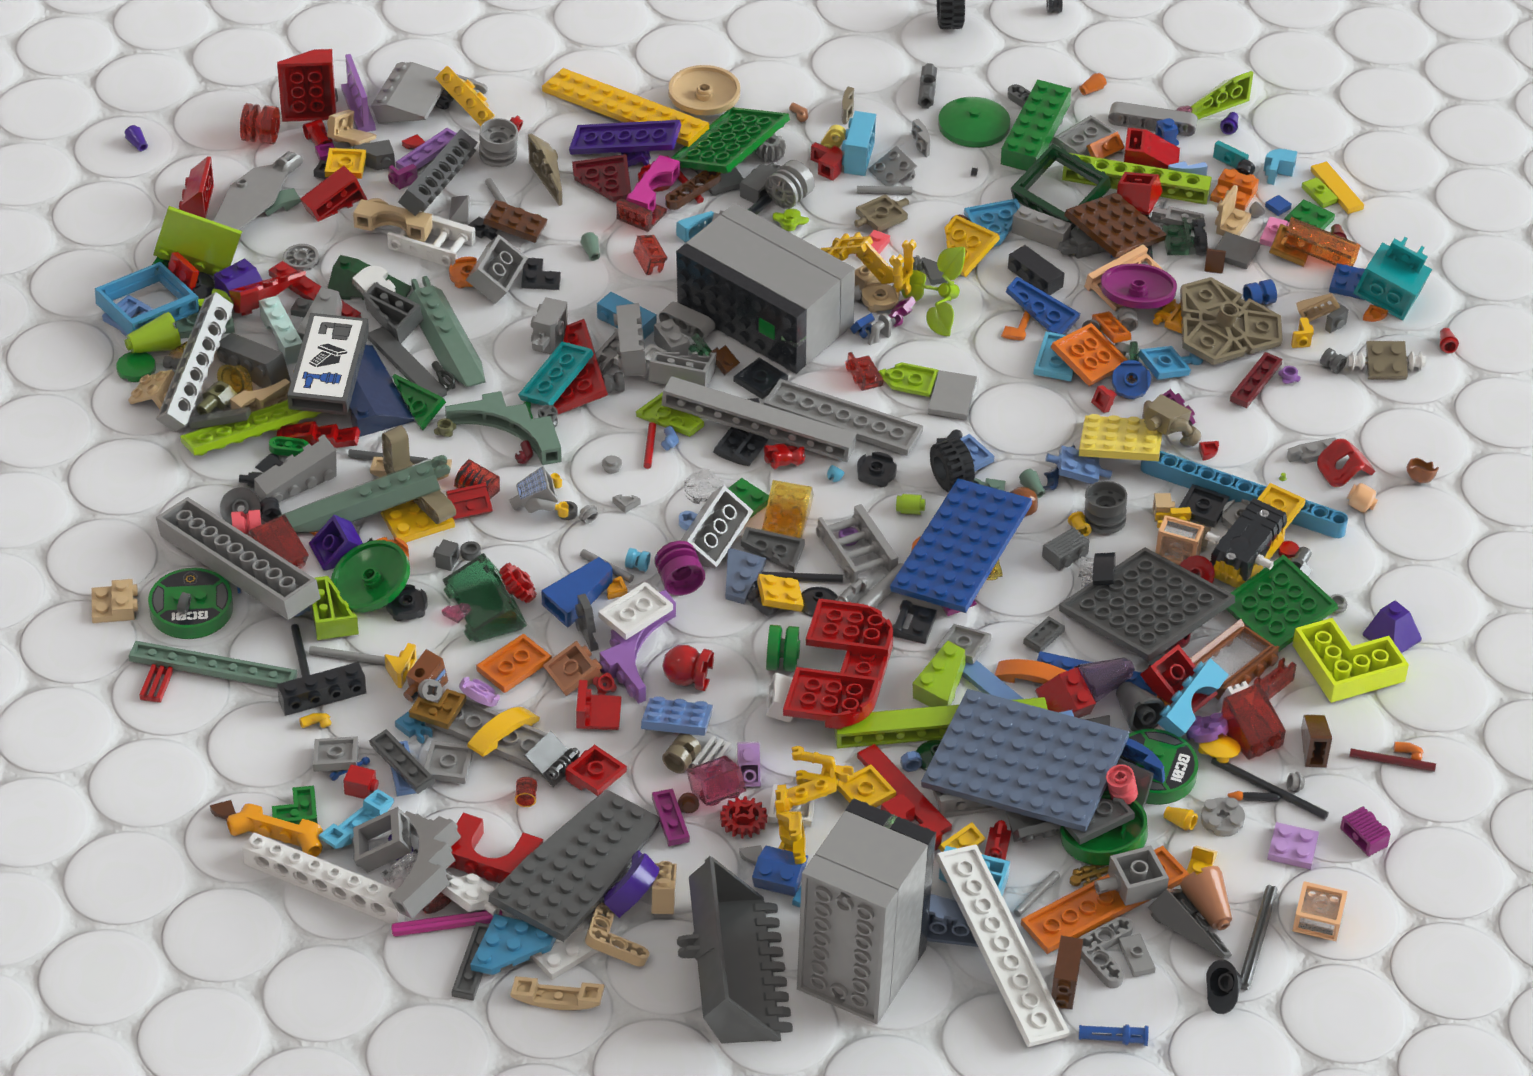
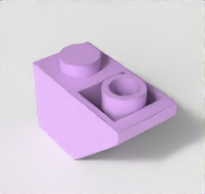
M737 742L739 787L761 786L759 742Z

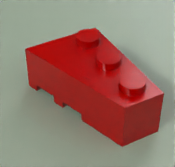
M342 166L300 198L305 209L318 222L337 214L339 209L353 207V203L361 199L368 200L357 178L345 166Z

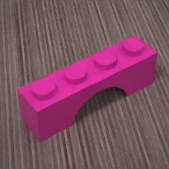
M659 155L656 161L652 162L650 169L643 174L640 182L636 183L634 190L627 195L628 212L648 218L656 208V193L652 190L657 187L672 186L680 175V161Z

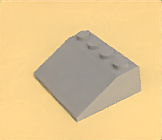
M414 62L397 63L371 105L377 122L392 123L426 120L444 90V87L435 79L441 71Z

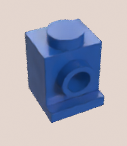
M1170 118L1157 121L1155 135L1175 146L1179 145V141L1176 139L1179 131L1175 121Z

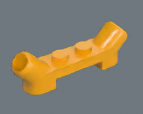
M249 803L245 804L239 813L230 815L227 818V826L230 834L233 836L246 832H255L264 837L300 846L304 853L317 857L323 848L319 839V834L323 832V829L313 821L302 819L299 825L263 815L261 806Z

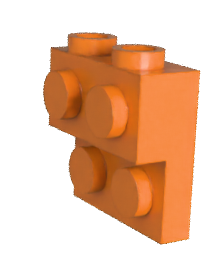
M1225 168L1218 178V184L1211 193L1210 200L1217 203L1220 200L1223 201L1226 192L1231 190L1234 185H1237L1235 208L1245 211L1258 190L1259 179L1252 174L1245 175L1239 173L1236 169L1229 170Z

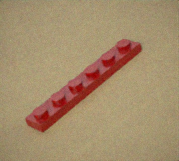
M281 261L269 269V276L274 278L297 270ZM303 276L288 288L302 298L314 301L321 286L308 277ZM342 301L341 316L361 318V312Z

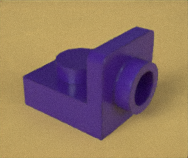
M649 151L621 153V155L627 154L628 167L642 162L644 166L649 165V160L651 159Z

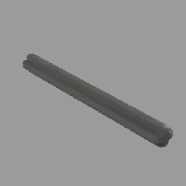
M1267 885L1264 891L1241 971V989L1244 990L1250 989L1276 898L1278 890L1276 886Z

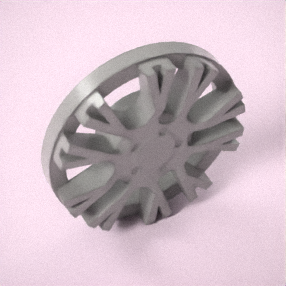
M308 244L293 245L287 248L283 254L284 262L297 270L308 268L311 270L314 268V265H317L319 259L317 249Z

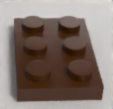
M495 200L485 216L483 224L536 243L548 219L539 214L527 212L522 208L508 205L506 202Z

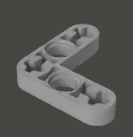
M1118 917L1079 937L1083 939V945H1085L1084 947L1082 946L1081 958L1104 985L1109 988L1121 986L1124 972L1105 950L1118 944L1119 938L1131 936L1133 923L1126 917ZM1106 934L1110 936V939L1102 940L1099 938V935ZM1097 958H1101L1106 963L1099 965L1096 964L1094 960Z

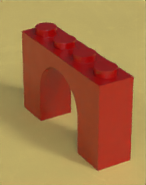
M463 812L456 823L458 826L457 831L461 838L451 846V853L455 861L449 868H455L468 874L473 873L488 881L501 884L529 854L543 843V839L523 832L513 850L507 855L499 858L481 856L474 849L484 834L483 819Z

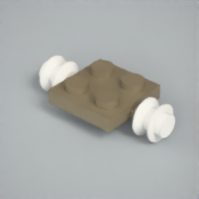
M1367 341L1366 357L1362 351H1360L1359 355H1355L1352 351L1351 355L1347 356V366L1351 370H1354V367H1359L1361 371L1367 365L1368 379L1406 380L1408 377L1407 365L1411 371L1414 367H1418L1419 371H1421L1422 367L1426 365V357L1422 355L1421 351L1418 355H1414L1413 351H1411L1408 357H1406L1405 341Z

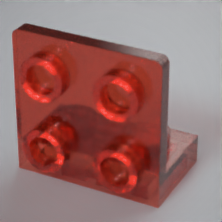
M622 198L616 202L618 220L647 232L667 213V208L657 204L652 212Z

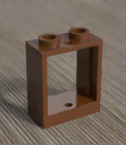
M1061 935L1051 994L1058 1008L1073 1010L1083 939Z

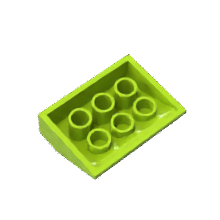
M169 206L153 255L170 261L171 254L179 252L199 272L214 276L215 273L231 266L242 231Z

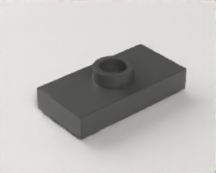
M1048 616L1024 638L1023 644L1039 653L1065 631V626Z

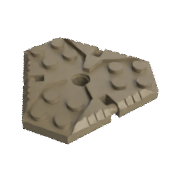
M1212 277L1183 284L1180 289L1182 348L1215 365L1243 357L1244 354L1250 355L1279 347L1283 341L1281 315L1250 298L1247 301L1241 299L1243 294Z

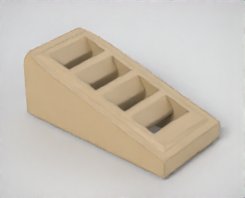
M1332 293L1296 303L1301 317H1307L1309 322L1340 308Z

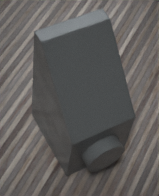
M390 140L353 146L354 149L366 150L364 166L375 170L388 169L391 165L395 167L394 151Z

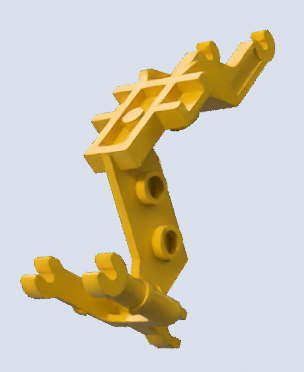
M856 232L853 237H849L848 233H845L840 239L836 237L831 247L821 248V250L841 261L847 259L849 254H856L881 284L894 283L896 292L899 293L903 288L905 295L911 292L910 277L913 274V250L916 248V242L913 239L910 242L905 240L902 243L904 258L900 254L897 258L894 255L891 256L889 262L893 268L871 246L873 243L871 237H862L860 232Z
M794 746L791 753L794 761L801 760L812 762L813 764H822L821 774L809 773L805 770L796 771L797 786L787 789L786 784L777 785V790H775L776 818H778L780 839L793 846L795 864H803L806 862V837L801 812L789 811L793 806L805 804L836 792L838 779L842 782H849V775H853L854 772L852 766L836 765L833 756L822 755L818 752H805L802 746Z

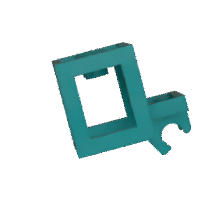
M1404 237L1402 241L1394 238L1390 246L1383 242L1381 243L1353 294L1371 304L1388 310V313L1401 320L1405 319L1432 271L1431 268L1424 265L1428 256L1423 254L1425 247L1421 246L1417 253L1405 247L1407 237Z

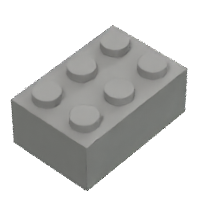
M498 234L486 246L466 281L496 304L508 292L528 258Z

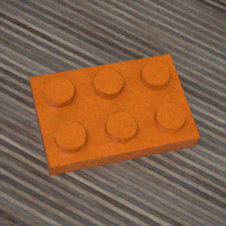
M522 634L477 664L476 670L502 692L506 693L543 668V665L551 660L552 656L525 634Z

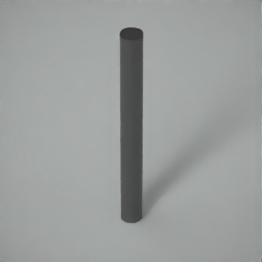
M349 449L348 457L373 460V457H383V453ZM410 456V461L413 464L428 460V458Z

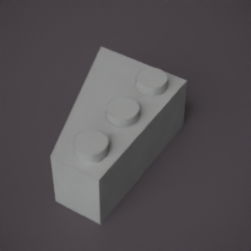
M321 286L297 330L302 341L310 313L341 316L343 304L339 291Z

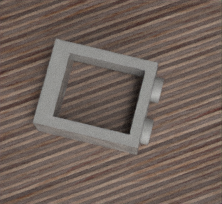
M398 807L353 827L354 837L352 841L355 853L353 859L356 865L363 868L367 873L412 852L410 818ZM389 830L392 831V840L369 850L368 840Z

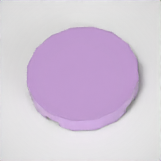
M465 677L461 680L459 688L466 696L486 706L494 707L497 705L500 696L499 694H494V688L478 679L470 681L469 677Z

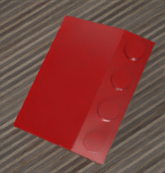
M314 49L277 62L282 122L328 120L330 115L337 113L332 49Z

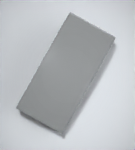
M919 119L913 120L911 134L916 139V148L928 157L930 154V135L928 130Z

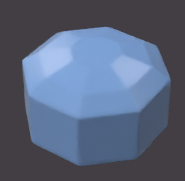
M911 751L901 756L900 763L902 769L911 772L922 766L920 754L916 751Z

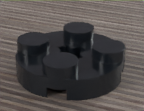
M1204 218L1192 220V230L1194 231V237L1192 238L1193 247L1195 248L1196 255L1199 256L1206 255L1208 249L1207 232L1203 229L1206 226Z
M872 452V455L867 457L865 454L857 462L858 480L861 482L886 487L896 476L897 465L893 462V458L886 453Z
M406 584L402 592L386 605V609L395 621L421 618L425 615L428 606L427 595L424 590L421 589L420 591L415 589L414 585Z

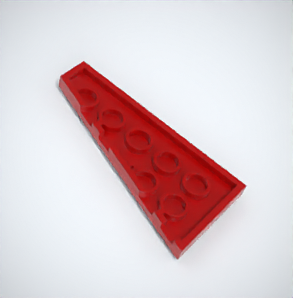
M585 319L566 325L563 342L590 348L594 355L554 403L558 414L608 395Z

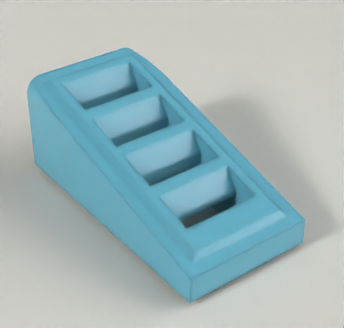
M709 211L676 222V235L684 242L689 241L712 222L714 212Z

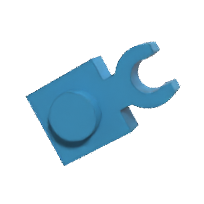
M409 711L395 721L397 729L409 738L415 735L417 741L422 744L425 743L423 735H428L430 738L433 737L432 729L425 726V722L410 718Z

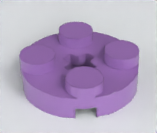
M1214 713L1206 717L1195 716L1196 720L1187 730L1186 736L1188 740L1194 738L1196 743L1215 741L1219 739L1218 735L1222 732L1223 735L1228 733L1227 720L1223 718L1222 713Z

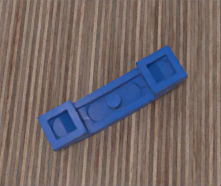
M1128 738L1121 755L1144 766V769L1154 773L1153 779L1163 783L1165 781V772L1159 758L1144 745Z

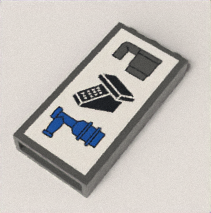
M310 313L287 395L288 409L340 415L348 414L369 334L368 319Z

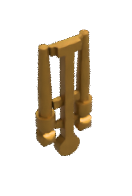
M1085 865L1080 867V869H1074L1069 882L1072 886H1079L1081 882L1086 881L1083 883L1084 887L1101 878L1102 874L1108 873L1109 866Z

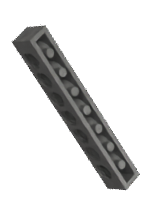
M460 129L410 185L398 203L415 216L420 211L424 212L477 151L474 147L478 142Z

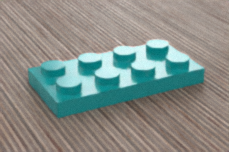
M562 341L518 394L520 400L541 406L553 405L593 357L592 349Z

